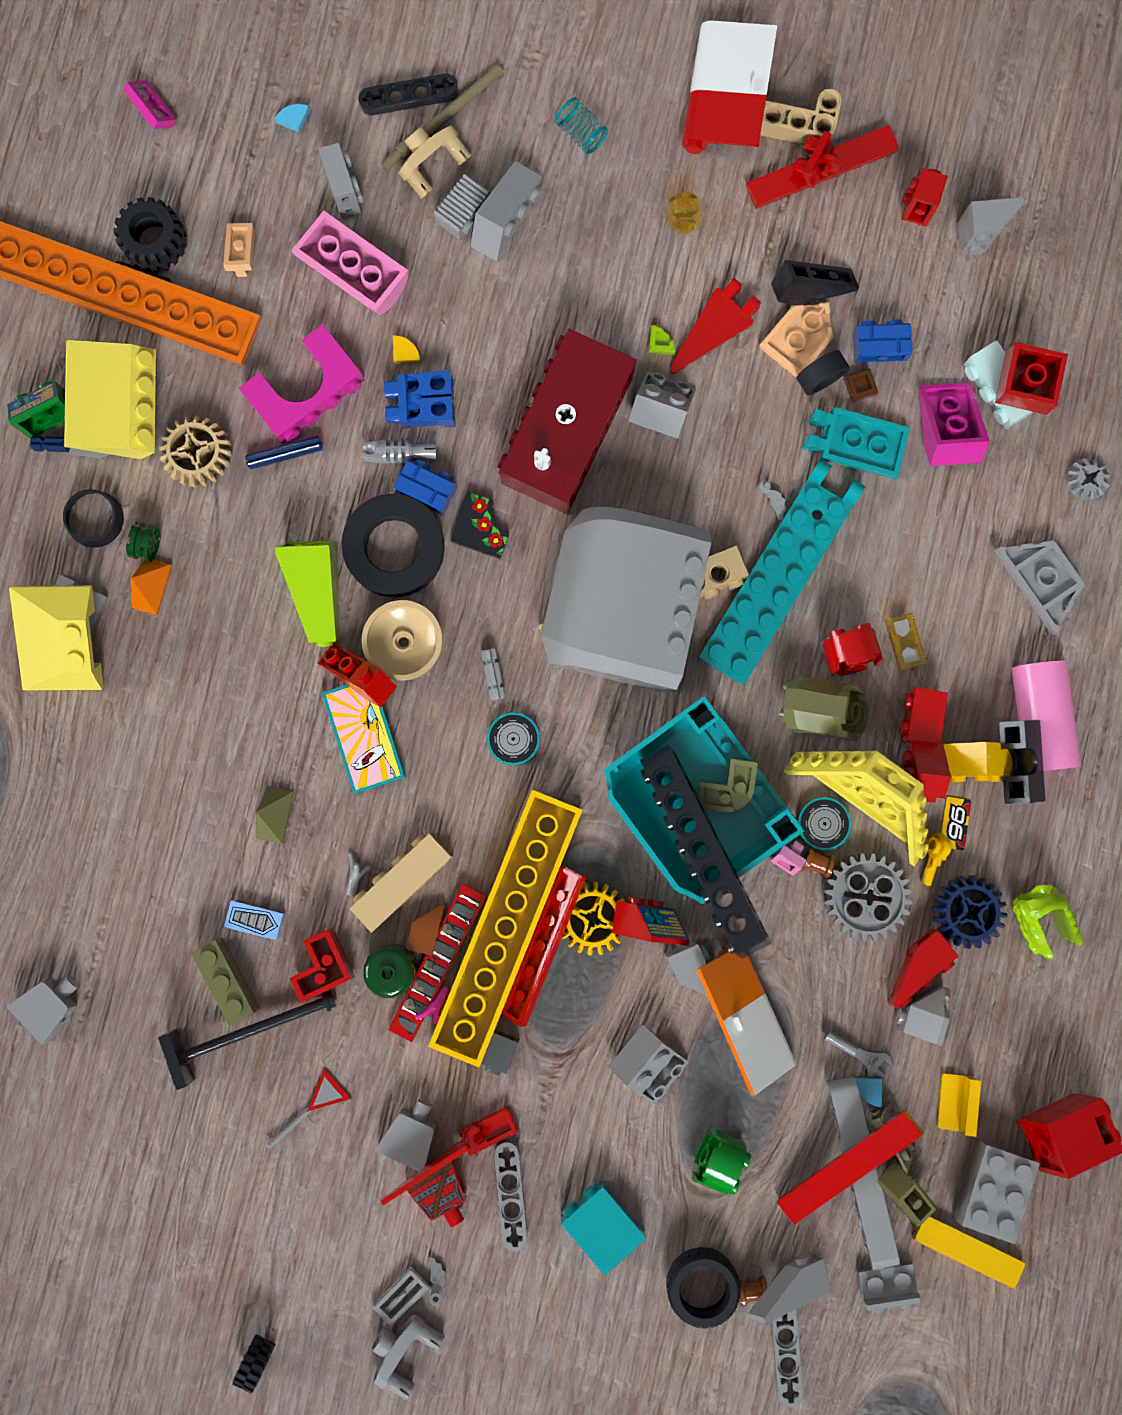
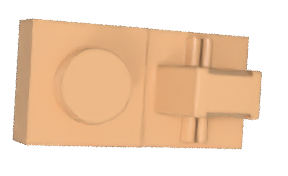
M233 223L226 226L223 266L225 271H235L237 277H247V271L252 270L255 234L253 223Z

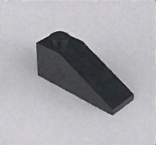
M791 260L784 261L771 282L778 302L797 305L855 292L859 289L851 268Z

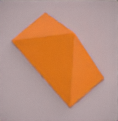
M144 560L131 578L132 609L155 615L159 614L172 564L157 560L152 562Z

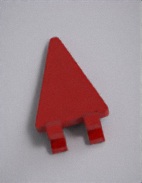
M736 278L723 291L720 288H716L670 366L671 373H677L753 325L751 316L759 310L761 302L753 296L741 309L732 300L738 295L742 284Z
M473 1124L467 1126L459 1142L380 1200L381 1203L385 1205L469 1149H484L488 1145L486 1139L480 1137L473 1141V1136L480 1129Z

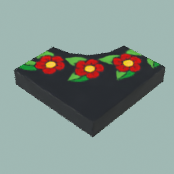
M468 492L452 535L451 543L501 560L509 533L500 529L494 521L492 514L493 500Z

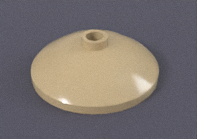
M397 600L382 605L370 615L362 633V648L367 661L380 668L393 680L405 681L424 675L435 665L442 650V631L437 619L427 608L413 601ZM403 638L409 640V644L406 647H401L399 644Z

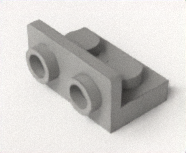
M911 1261L900 1262V1265L872 1271L870 1267L857 1269L861 1300L867 1311L884 1313L888 1310L887 1308L910 1309L915 1307V1304L922 1303L921 1296L917 1291L914 1267Z

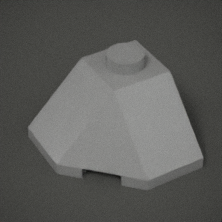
M936 985L914 997L908 1005L898 1010L896 1016L897 1029L942 1046L950 1020V1010H947L945 1000L950 998V989Z

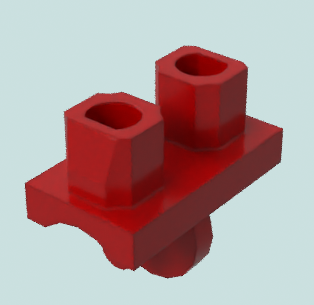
M824 131L821 137L809 136L805 142L804 149L806 154L811 155L810 159L799 157L793 166L795 175L804 178L808 187L815 188L821 175L828 176L829 172H837L841 167V162L837 159L839 152L834 149V145L830 141L832 136L830 132Z

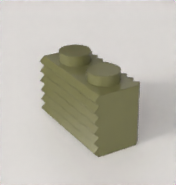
M893 1163L889 1168H886L878 1178L877 1183L894 1204L916 1226H921L936 1210L935 1204L918 1182L909 1173H905L898 1163Z

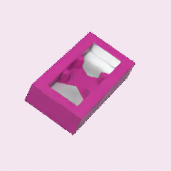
M147 80L126 83L123 90L153 129L174 127L177 118Z

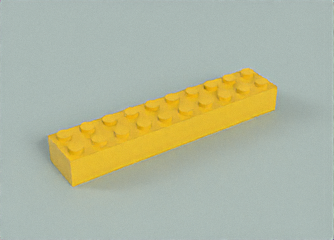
M535 790L531 791L428 1047L480 1067L583 811L582 809Z

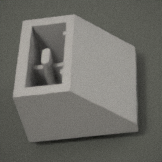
M647 371L637 392L628 422L678 439L696 388L691 387L687 382L674 381L666 378L661 373Z
M693 940L689 943V946L681 945L665 952L664 955L676 981L681 985L706 994L696 971L711 961L706 948L702 944L698 945Z
M642 1025L608 1067L627 1087L653 1104H656L664 1096L673 1081L682 1074L689 1062L657 1034Z

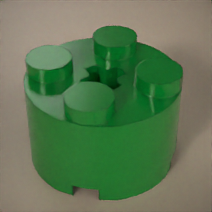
M712 1128L710 1130L712 1135L706 1134L703 1137L696 1152L693 1163L698 1164L697 1172L692 1171V1180L724 1195L728 1193L734 1195L740 1185L739 1177L742 1169H746L750 1163L751 1153L746 1152V1143Z

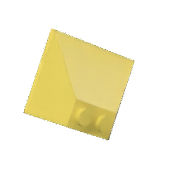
M92 585L10 586L9 591L23 690H103L101 663H94L89 617L95 612Z

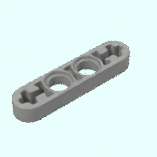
M503 1140L496 1146L494 1155L503 1245L506 1249L516 1252L521 1250L527 1241L520 1153L515 1142ZM504 1147H509V1151H514L515 1153L510 1157V1167L500 1170V1166L505 1167V1157L499 1153L503 1152ZM506 1174L514 1175L518 1181L517 1185L511 1189L504 1187L502 1184L503 1176ZM507 1203H517L520 1207V1212L516 1216L507 1215L504 1210ZM505 1222L516 1223L517 1235H522L518 1239V1243L515 1244L512 1239L507 1238L511 1236L512 1228L511 1224L505 1225Z
M797 1309L786 1314L787 1321H782V1316L771 1321L776 1391L780 1402L789 1408L797 1407L803 1400ZM785 1328L790 1329L793 1332L792 1339L789 1342H781L778 1339L779 1331ZM785 1357H791L795 1360L794 1368L789 1371H785L780 1367V1362ZM786 1379H791L793 1390L796 1391L792 1393V1398H787L786 1393H784L788 1390Z

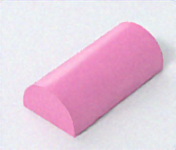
M325 211L320 214L292 249V253L378 315L384 314L394 305L408 280L409 273L406 268Z
M1048 661L1013 667L1012 675L1018 720H1040L1043 770L1050 771L1082 767L1067 661Z

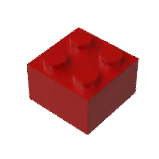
M1015 342L1005 352L995 403L1047 415L1058 406L1068 354Z

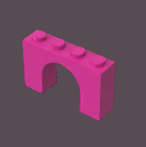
M323 324L302 339L308 352L323 370L322 385L312 398L302 402L287 401L273 390L260 372L239 387L249 403L282 444L285 441L290 442L294 440L302 428L316 423L324 411L337 407L341 402V398L348 393L353 394L358 391L362 386V382L365 381L360 370Z

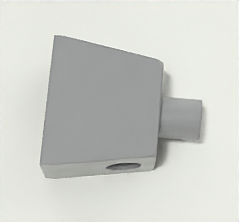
M66 976L59 984L53 979L44 980L10 1003L6 1008L42 1045L54 1039L76 1009V1003L69 996L78 988V984L69 976Z
M418 1099L412 1112L402 1108L379 1142L375 1152L417 1171L424 1168L427 1164L437 1125L435 1122L427 1119L433 1106L426 1101Z

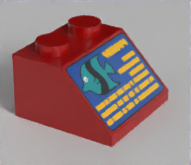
M629 897L628 902L617 901L613 934L648 942L689 946L690 939L675 909L663 907L664 901L648 899L647 904H644L645 899Z

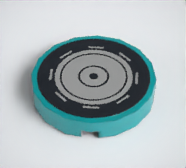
M514 712L503 714L494 720L488 729L487 744L489 751L495 759L505 765L517 766L525 764L533 758L539 749L540 736L538 728L532 719L524 714Z
M821 797L812 799L800 810L797 821L804 830L800 837L813 849L823 851L836 849L850 835L852 825L850 814L842 803L832 798Z

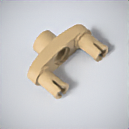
M452 125L444 128L432 137L421 126L404 141L413 153L406 159L397 173L404 181H408L420 199L426 196L433 187L430 186L418 169L420 167L418 165L440 146H445L459 166L472 155L457 137L458 133Z

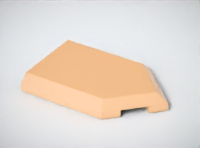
M829 302L815 305H792L761 342L760 348L792 375L797 377L804 368L815 361L833 339Z

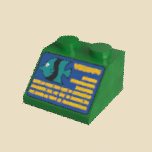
M56 381L45 382L37 390L29 394L18 395L14 398V401L7 404L10 424L28 438H31L64 423V388Z

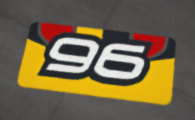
M954 797L946 798L941 833L951 840V849H965L971 810L970 800Z

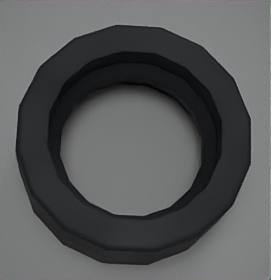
M835 350L809 364L797 375L796 379L805 394L809 396L836 382L848 372L850 366L839 350Z

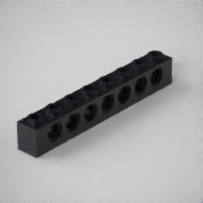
M667 745L641 759L640 761L644 768L640 770L647 784H652L655 790L652 796L658 807L663 806L667 814L663 817L670 831L675 830L679 838L675 841L682 855L687 854L690 864L687 867L692 877L699 879L703 887L699 891L705 903H711L715 911L711 915L718 929L723 928L727 935L724 942L731 954L735 953L743 959L772 944L676 752ZM666 775H672V780L669 784H661L662 779ZM678 798H683V805L678 809H673L674 801ZM695 821V829L690 833H685L686 824ZM702 845H707L708 851L706 855L697 857V849ZM714 869H719L720 877L716 881L710 882V872ZM728 893L732 894V903L729 906L722 907V897ZM743 918L745 920L744 929L740 932H735L733 929L734 922L737 919Z

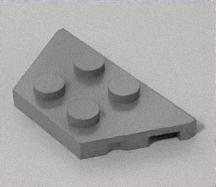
M1055 540L1037 544H1021L1012 547L1003 546L996 549L994 552L1050 633L1054 635L1061 629L1060 625L1072 609L1074 600L1082 591L1085 583Z

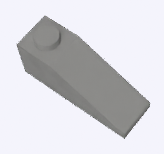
M809 1253L796 1256L795 1261L783 1267L749 1311V1318L766 1324L831 1293L824 1260L812 1257Z

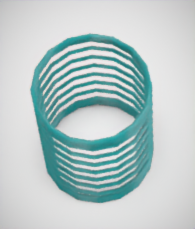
M571 98L559 109L555 116V123L558 126L566 125L579 110V104L582 103H579L578 98ZM577 100L576 104L571 107L573 109L568 116L562 120L563 115L560 121L557 122L564 109L570 103ZM582 104L580 115L585 112L586 114L575 128L579 127L585 118L589 116L590 118L573 138L574 142H578V146H582V150L588 155L601 146L608 135L609 129L603 126V123H599V119H595V116L591 115V112L587 111V108L583 107ZM580 115L571 122L567 129L564 130L562 127V130L566 131V134L570 135L571 139H573L571 135L576 129L574 128L569 134L567 131L576 123ZM593 121L592 126L582 135L580 140L575 141L587 124ZM597 124H602V127L598 129L596 128L595 131L586 139L584 144L579 145L580 141L588 134V132L591 130L593 126ZM606 130L601 140L591 150L587 151L593 139Z

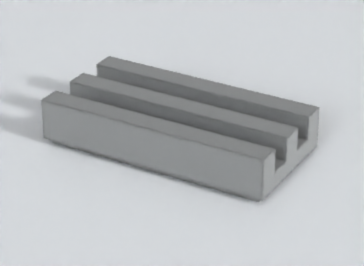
M413 1265L372 1306L390 1327L431 1286V1283L428 1280L426 1281L423 1275L415 1270L416 1268ZM412 1276L414 1279L383 1309L381 1306ZM419 1283L421 1287L390 1317L388 1313Z

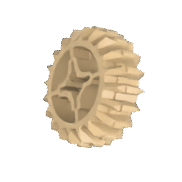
M196 415L193 422L186 416L184 418L185 424H181L178 420L175 421L177 427L175 430L167 427L170 436L161 437V440L166 445L159 447V450L164 453L160 457V461L166 463L164 470L167 473L171 472L172 479H179L182 485H186L189 482L192 487L196 488L198 481L202 486H207L208 478L214 483L217 481L214 476L217 472L221 476L225 474L221 467L230 466V463L225 458L232 456V452L227 450L231 446V442L226 440L227 433L224 430L220 431L221 426L218 423L212 424L209 418H205L202 421L200 416ZM196 433L207 434L214 441L209 443L207 441H199ZM186 438L185 444L179 447L180 443ZM197 446L199 449L196 450L197 455L195 458L192 454L195 453V448ZM214 455L212 460L206 465L207 458ZM178 461L192 462L196 470L183 469L179 466Z

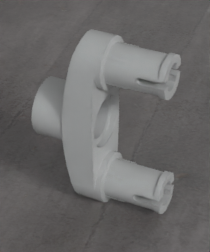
M416 1314L410 1316L396 1333L385 1327L382 1328L371 1348V1351L381 1356L373 1384L381 1389L387 1388L406 1400L409 1397L407 1393L411 1394L414 1388V1382H410L394 1372L397 1364L412 1340L417 1339L434 1351H437L439 1348L438 1343L442 1344L445 1335L425 1324V1320Z

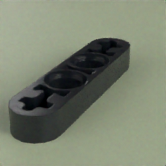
M439 74L364 88L358 96L361 110L367 115H378L450 102L457 97L458 83L451 74ZM448 84L450 91L445 92L443 85ZM433 85H435V89H436V94H435V95H433V90H432V86H433ZM419 87H425L428 90V94L423 98L414 95L415 90ZM392 92H401L403 98L399 102H392L389 99ZM383 94L386 102L385 104H382L381 95ZM369 97H373L374 105H368Z

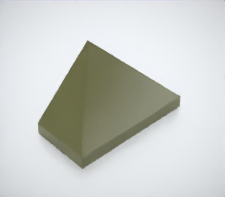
M267 786L256 811V839L283 844L294 791Z

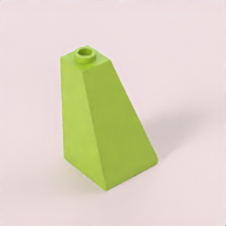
M337 540L283 542L275 547V553L309 643L317 642L318 647L332 646L333 642L340 638Z

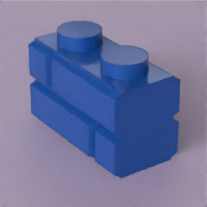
M873 320L862 322L861 325L856 327L853 334L855 363L908 361L913 352L911 324H903L902 320H890L887 324H877Z
M416 459L414 463L407 460L394 485L396 493L412 497L420 501L427 508L444 515L457 489L456 483L453 482L454 478L443 471H440L439 474L430 471V466L423 461Z

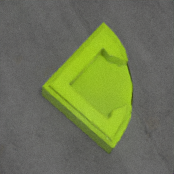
M651 325L649 353L675 355V344L663 328Z

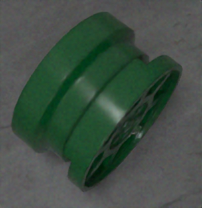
M136 521V525L131 526L128 534L130 543L126 544L127 556L133 559L140 557L144 558L146 562H152L160 546V528L155 525L146 526L145 523Z

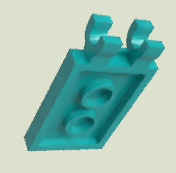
M837 407L832 409L831 414L815 409L814 413L811 414L809 425L824 427L821 438L812 434L805 438L804 450L822 452L820 459L894 480L899 477L910 427Z

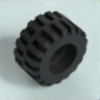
M142 197L137 198V203L135 204L132 201L127 203L128 208L126 210L122 208L119 211L121 217H116L114 222L117 228H114L117 245L135 267H140L143 271L149 272L150 268L154 273H158L159 268H163L165 271L169 270L168 265L171 263L176 265L179 262L177 260L178 256H184L185 252L182 247H187L185 239L187 234L178 216L164 201L159 199L156 202L153 197H148L147 201H144ZM153 226L163 227L162 234L158 240L151 244L139 243L140 236L146 229Z

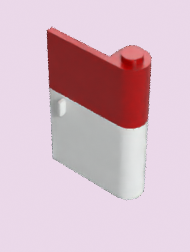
M706 21L701 24L682 139V146L687 152L699 154L707 149L708 143L759 147L777 25Z

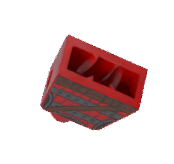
M455 1160L407 1190L431 1221L444 1215L451 1228L465 1219L458 1206L465 1202L467 1195Z

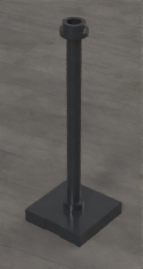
M332 992L321 993L322 998L188 1049L183 1047L177 1028L159 1036L158 1039L176 1091L187 1087L195 1080L189 1064L191 1059L326 1008L328 1012L332 1011V1008L337 1007Z

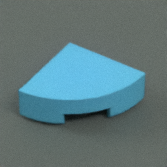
M304 104L287 106L277 114L275 121L279 125L300 133L310 108Z
M854 1077L859 1095L869 1104L882 1107V1079Z

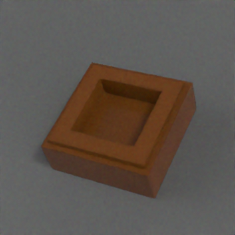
M870 368L844 377L852 403L878 394Z

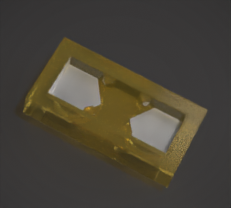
M913 613L886 619L885 624L898 670L903 671L927 664Z

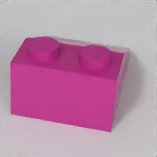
M971 382L920 385L919 399L923 439L930 466L982 463L990 440Z

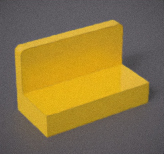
M941 1074L937 1127L939 1129L960 1131L966 1136L976 1137L981 1080L974 1076Z

